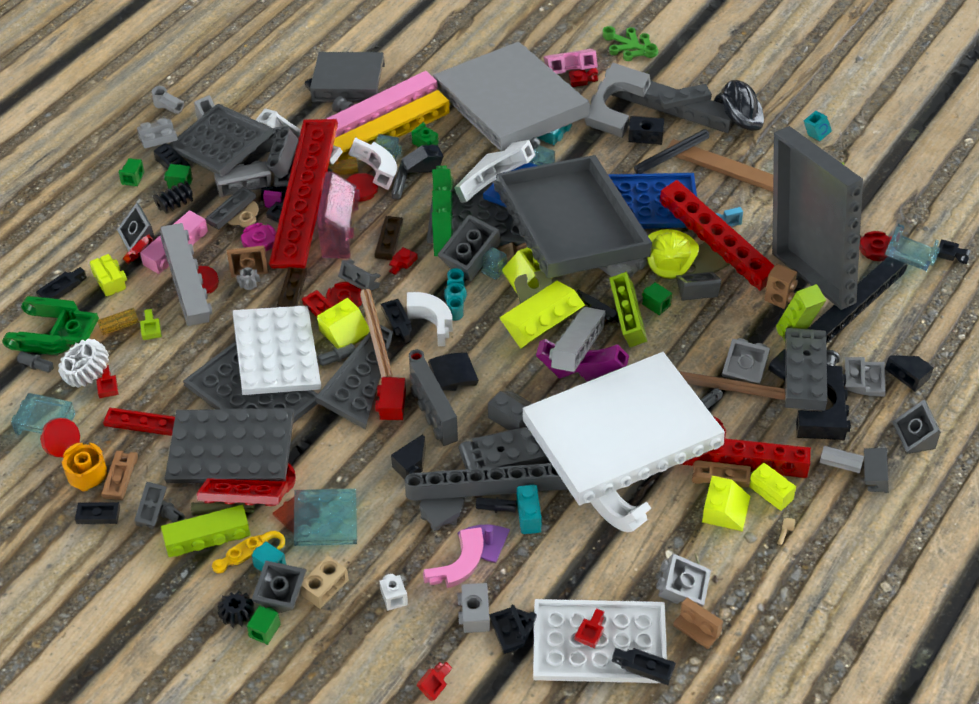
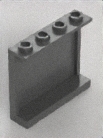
M319 52L310 86L312 102H334L339 96L344 97L347 101L362 102L378 94L382 67H385L384 52Z

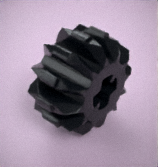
M240 590L236 594L230 591L228 597L222 595V602H218L219 618L222 619L225 625L230 624L233 628L236 624L242 627L244 621L249 622L250 616H253L255 612L252 599L249 598L247 593L242 594Z

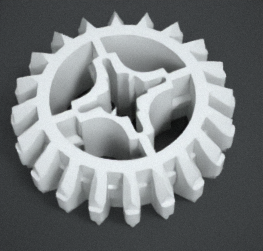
M95 339L81 340L79 344L75 343L74 347L64 353L65 356L60 359L61 363L58 365V372L62 380L68 385L76 386L77 388L85 387L87 383L92 384L94 379H98V376L103 374V369L107 368L106 363L109 362V354L105 347Z

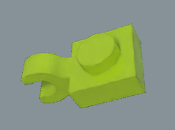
M152 309L144 310L145 320L140 321L142 339L148 340L162 337L159 318L154 319Z

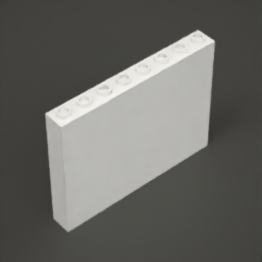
M664 352L523 408L524 423L579 506L590 503L594 499L609 495L613 491L628 487L634 482L647 479L653 474L663 472L672 466L682 464L691 458L699 457L703 453L718 449L724 445L725 431Z

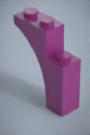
M546 339L540 341L536 357L559 379L578 372L587 382L626 367L629 355L618 344L605 349L589 350L575 372L551 368L552 360H549L551 348L555 347L554 343Z

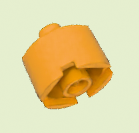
M83 443L74 444L63 454L62 466L70 485L81 491H88L90 488L99 485L108 476L102 450L94 443H89L90 445H83Z

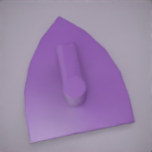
M490 524L476 525L463 529L481 527L483 534L481 558L496 563L510 529Z

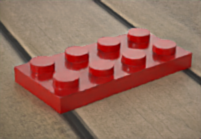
M207 478L197 492V501H204L205 503L224 502L225 504L244 503L249 506L265 504V506L272 507L279 505L288 490V481Z

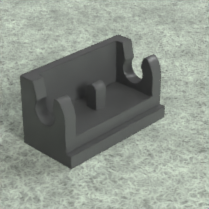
M352 259L342 260L339 278L360 289H370L372 291L379 288L380 283L375 282V280L381 277L380 274H370L353 265L355 261Z
M864 448L865 485H877L868 486V491L889 493L887 448Z
M146 481L134 520L136 526L142 527L145 525L150 529H154L167 489L166 486Z

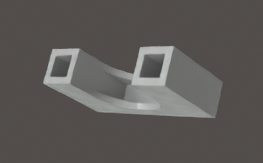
M612 63L611 67L607 68L603 82L599 83L596 95H593L591 99L589 116L585 117L586 126L623 138L629 127V115L608 108L605 102L610 95L619 91H626L644 97L651 84L650 75Z

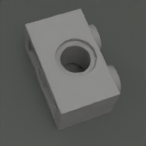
M487 583L461 584L462 593H457L458 606H462L463 611L458 612L459 625H463L464 633L490 632Z

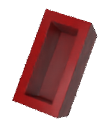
M382 377L381 385L377 386V396H380V398L376 400L375 411L379 412L380 420H403L406 380L402 377Z

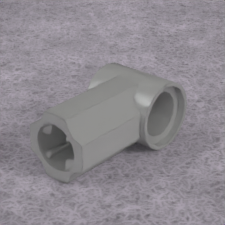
M156 86L152 89L153 104L156 108H165L174 114L182 112L184 107L182 100L167 93V89L163 86Z

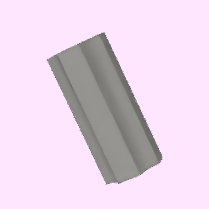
M824 446L820 463L860 473L864 456Z

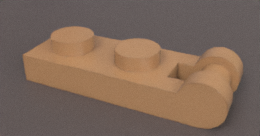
M116 451L101 493L104 499L123 500L134 465L138 460V453L130 452L127 454L124 451Z
M695 461L693 463V470L695 472L692 474V482L695 484L710 483L711 477L717 476L731 479L740 487L749 488L751 471L749 466L707 461Z

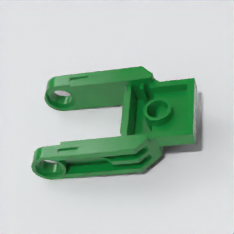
M27 296L21 305V309L26 314L58 318L50 335L20 331L18 333L7 332L2 339V343L11 350L59 355L69 350L75 343L79 344L81 340L86 341L90 337L99 317L97 313L79 311L74 301Z

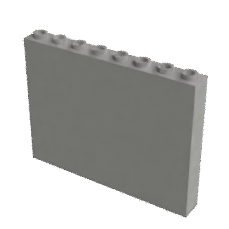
M519 41L433 75L437 80L438 90L500 151H505L513 142L531 140L533 137L537 138L589 116V101Z

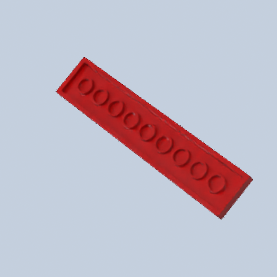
M337 119L303 120L269 261L270 268H306L338 127Z

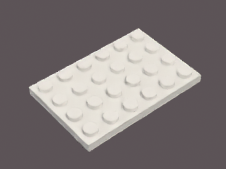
M308 306L233 310L242 395L321 389Z
M535 599L534 613L537 614V618L534 623L533 680L660 683L622 669L621 665L612 662V656L615 648L626 652L627 649L633 650V648L667 659L665 602ZM597 608L604 611V620L601 624L604 627V632L594 649L575 641V634L583 619L585 618L590 621Z

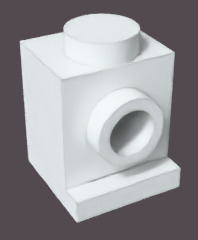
M394 574L384 576L383 580H380V590L387 611L408 605L407 592L401 576H395Z

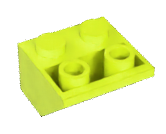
M530 248L518 250L502 268L503 274L515 291V279L524 274L527 275V284L530 288L536 289L539 287V281L534 272L540 271L538 261L533 258Z

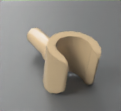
M785 518L783 520L781 535L777 542L778 545L783 544L787 530L794 531L795 519Z

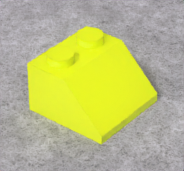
M349 298L317 316L319 331L337 349L351 343L353 345L357 344L370 332L361 311Z
M712 476L704 506L702 523L743 531L751 496L733 480Z

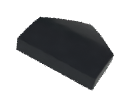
M513 604L511 608L489 614L503 654L525 646L537 614L517 609Z

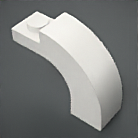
M355 138L348 155L369 164L376 173L372 183L389 190L397 171L395 159L379 144L373 142L370 145Z
M407 292L408 318L426 319L434 323L437 327L438 346H446L445 339L449 338V332H453L452 314L449 307L441 299L433 295L421 292Z
M617 491L601 496L591 502L608 523L624 532H632L646 522L648 519L645 513L651 509L647 502L639 506L628 504L620 497Z

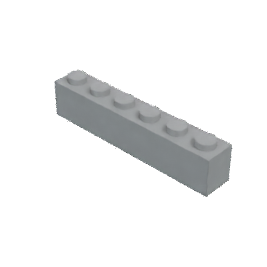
M182 223L160 227V238L187 326L209 322L212 307L210 303L207 304V291L201 285L203 284L201 273L198 274L197 259H193L192 256L194 255L193 246L188 243V230H184Z
M583 307L576 314V318L572 319L571 325L567 326L566 332L561 335L555 347L550 350L549 360H552L551 368L575 372L604 328L605 310Z

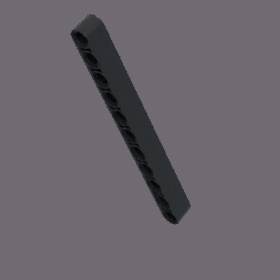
M889 255L857 284V300L855 304L842 310L833 305L807 329L826 331L827 344L904 274L908 264L893 255ZM785 349L771 361L768 367L770 372L784 381Z

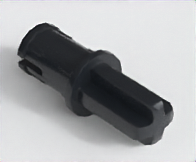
M478 497L475 506L478 510L495 511V513H498V511L516 513L517 500L499 499V497H496V499Z

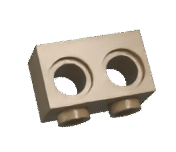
M327 556L323 561H319L316 564L315 569L309 575H305L300 589L301 596L321 609L349 581L347 568L330 556Z

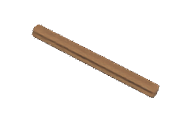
M362 289L360 295L381 377H393L371 290Z
M679 371L690 385L714 389L719 388L720 390L780 400L785 399V388Z

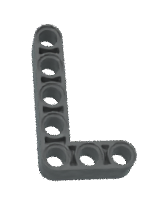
M287 126L272 128L274 133L269 139L261 143L254 152L250 153L270 152L266 165L278 178H282L288 173L299 140Z

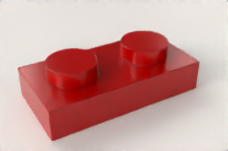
M318 290L302 298V304L308 306L309 311L316 317L333 307Z

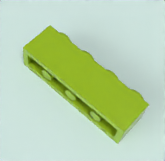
M624 272L610 277L622 333L629 347L648 342L634 285L628 273Z
M817 284L797 291L777 323V332L784 341L786 328H809L826 302Z
M243 505L161 526L168 557L181 556L184 553L200 551L207 547L222 545L226 542L241 540L251 536Z

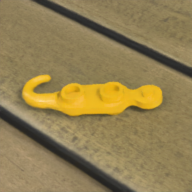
M269 531L263 535L251 536L229 549L225 558L215 560L212 563V569L215 573H223L229 565L243 563L252 557L253 551L258 546L272 538L280 540V544L277 546V549L280 550L285 545V537L278 531Z

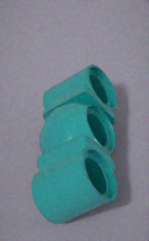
M458 268L448 271L447 287L444 291V298L451 311L452 320L455 321L462 319L464 316V302L467 298V291L464 287V273Z

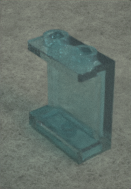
M898 224L885 255L927 271L929 265H934L940 251V247H937L939 240L936 239L933 247H929L902 236L901 234L905 226Z
M28 393L26 398L22 400L17 414L13 416L11 425L15 434L18 435L21 434L22 430L42 434L44 425L50 420L67 418L72 421L76 413L70 401Z

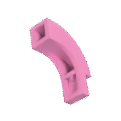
M481 527L460 530L461 556L459 559L448 566L424 569V583L437 585L442 583V580H445L446 587L450 588L467 580L477 568L483 551Z

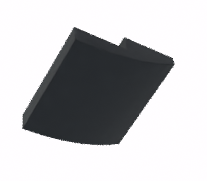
M467 352L441 355L428 361L429 367L443 391H456L458 386H476L479 381Z

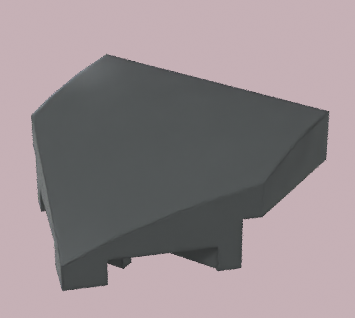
M422 499L419 509L421 511V519L427 520L434 531L440 530V527L445 524L456 525L457 517H460L465 499Z

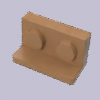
M687 597L682 602L680 615L674 621L673 626L709 649L721 635L723 620Z

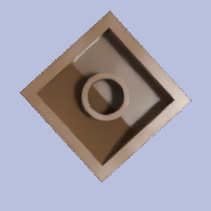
M265 245L227 250L231 278L240 275V270L246 267H250L253 270L256 269L258 275L268 274Z

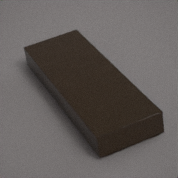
M385 216L374 254L376 259L392 260L403 225L402 217Z
M288 268L277 307L298 306L307 275V268Z

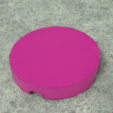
M262 223L252 224L243 230L241 235L242 245L244 248L265 245V251L273 248L276 231L268 224L267 226Z

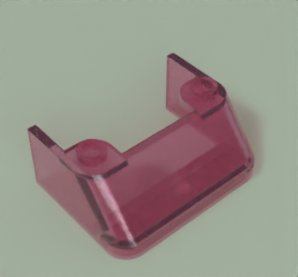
M334 172L325 173L317 222L322 258L351 259L350 239L354 238V228H351L350 221L352 210H359L360 190L357 189L356 185Z

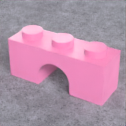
M593 49L544 56V64L556 74L565 73L566 70L571 69L584 70L598 67L596 51Z

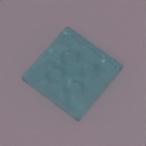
M356 489L294 490V546L357 544Z

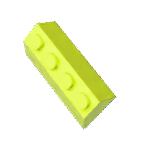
M557 280L502 315L500 320L520 349H522L578 312L585 304L574 289Z

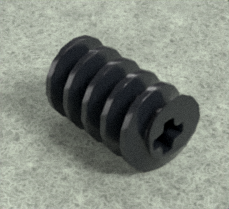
M186 180L184 184L179 183L177 186H172L171 189H166L165 192H159V196L157 194L153 195L157 208L160 211L163 210L166 214L168 213V207L172 211L175 210L174 204L178 208L181 207V201L186 205L187 198L193 202V193Z

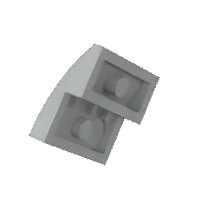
M845 357V389L857 394L885 397V362H865V357Z

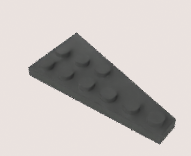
M380 325L388 353L393 331ZM370 332L315 399V402L363 429H366L381 377Z

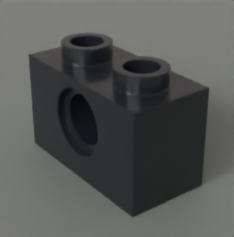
M630 116L628 142L662 145L664 118Z

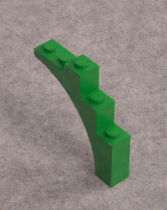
M447 165L436 166V169L432 170L434 256H438V253L452 237V190L454 177L451 176V169H447Z

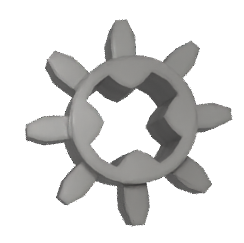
M250 267L240 270V275L236 276L240 288L246 290L254 289L257 287L256 282H260L257 270H253Z

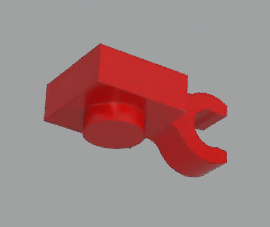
M592 68L588 72H585V69L569 71L571 87L588 85V82L598 81L597 68Z
M402 247L392 257L389 263L392 268L389 272L396 275L402 268L408 269L418 259V254Z
M107 365V368L103 369L102 378L96 379L99 398L119 395L116 375L111 376L109 365Z
M596 608L590 621L585 618L583 619L575 634V641L595 649L604 632V627L601 626L604 620V611Z
M439 662L434 668L428 669L416 684L429 701H435L446 687L447 683L443 679L452 670V667L448 662L444 664Z

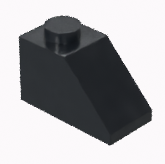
M422 145L402 158L401 162L407 173L432 172L433 169H436V166H441L444 155L438 145Z
M890 355L885 366L886 371L915 392L930 379L934 367L919 356Z
M423 434L391 454L392 468L404 480L411 473H421L423 471L426 451L425 436Z

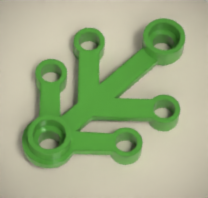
M612 26L603 28L602 36L606 41L616 40L623 43V45H611L609 47L611 55H617L619 51H624L623 59L625 61H631L636 56L653 58L658 55L659 50L655 44L650 42V35L647 33L640 35V42L644 44L642 45L639 44L635 28L630 27L626 29V36L630 39L615 34V28Z

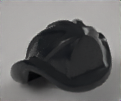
M740 80L729 81L723 87L721 93L715 96L714 101L723 104L726 115L739 127L749 131L762 129L764 125L763 109L754 90Z

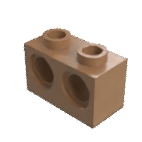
M776 264L768 275L764 301L785 309L796 294L794 290L798 283V280H796L797 272Z

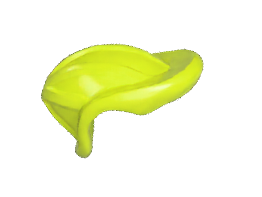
M666 229L648 235L652 242L650 257H647L648 264L651 270L662 278L674 279L676 275H684L690 269L699 253L698 243L681 231Z

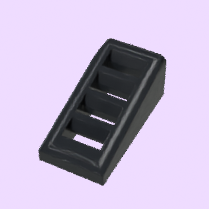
M167 143L154 150L155 160L167 169L170 164L190 166Z

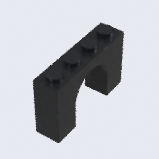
M827 366V398L833 403V407L825 411L798 410L796 418L797 438L845 440L847 432H850L851 422L847 420L849 405H846L845 401L848 398V391L844 389L846 374H843L842 366Z

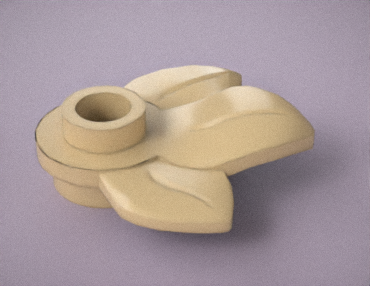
M252 201L227 223L230 225H240L244 228L255 224V216L259 212L257 203Z

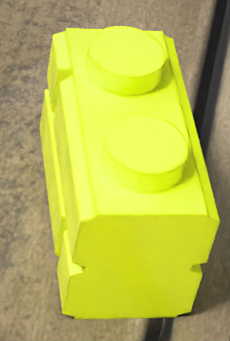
M107 254L101 256L100 259L96 258L90 261L92 274L105 296L108 297L115 294V292L126 289L125 281H127V277L123 270L119 271L120 266L117 259L113 260Z
M763 463L751 474L749 488L780 511L793 501L797 486L767 464Z

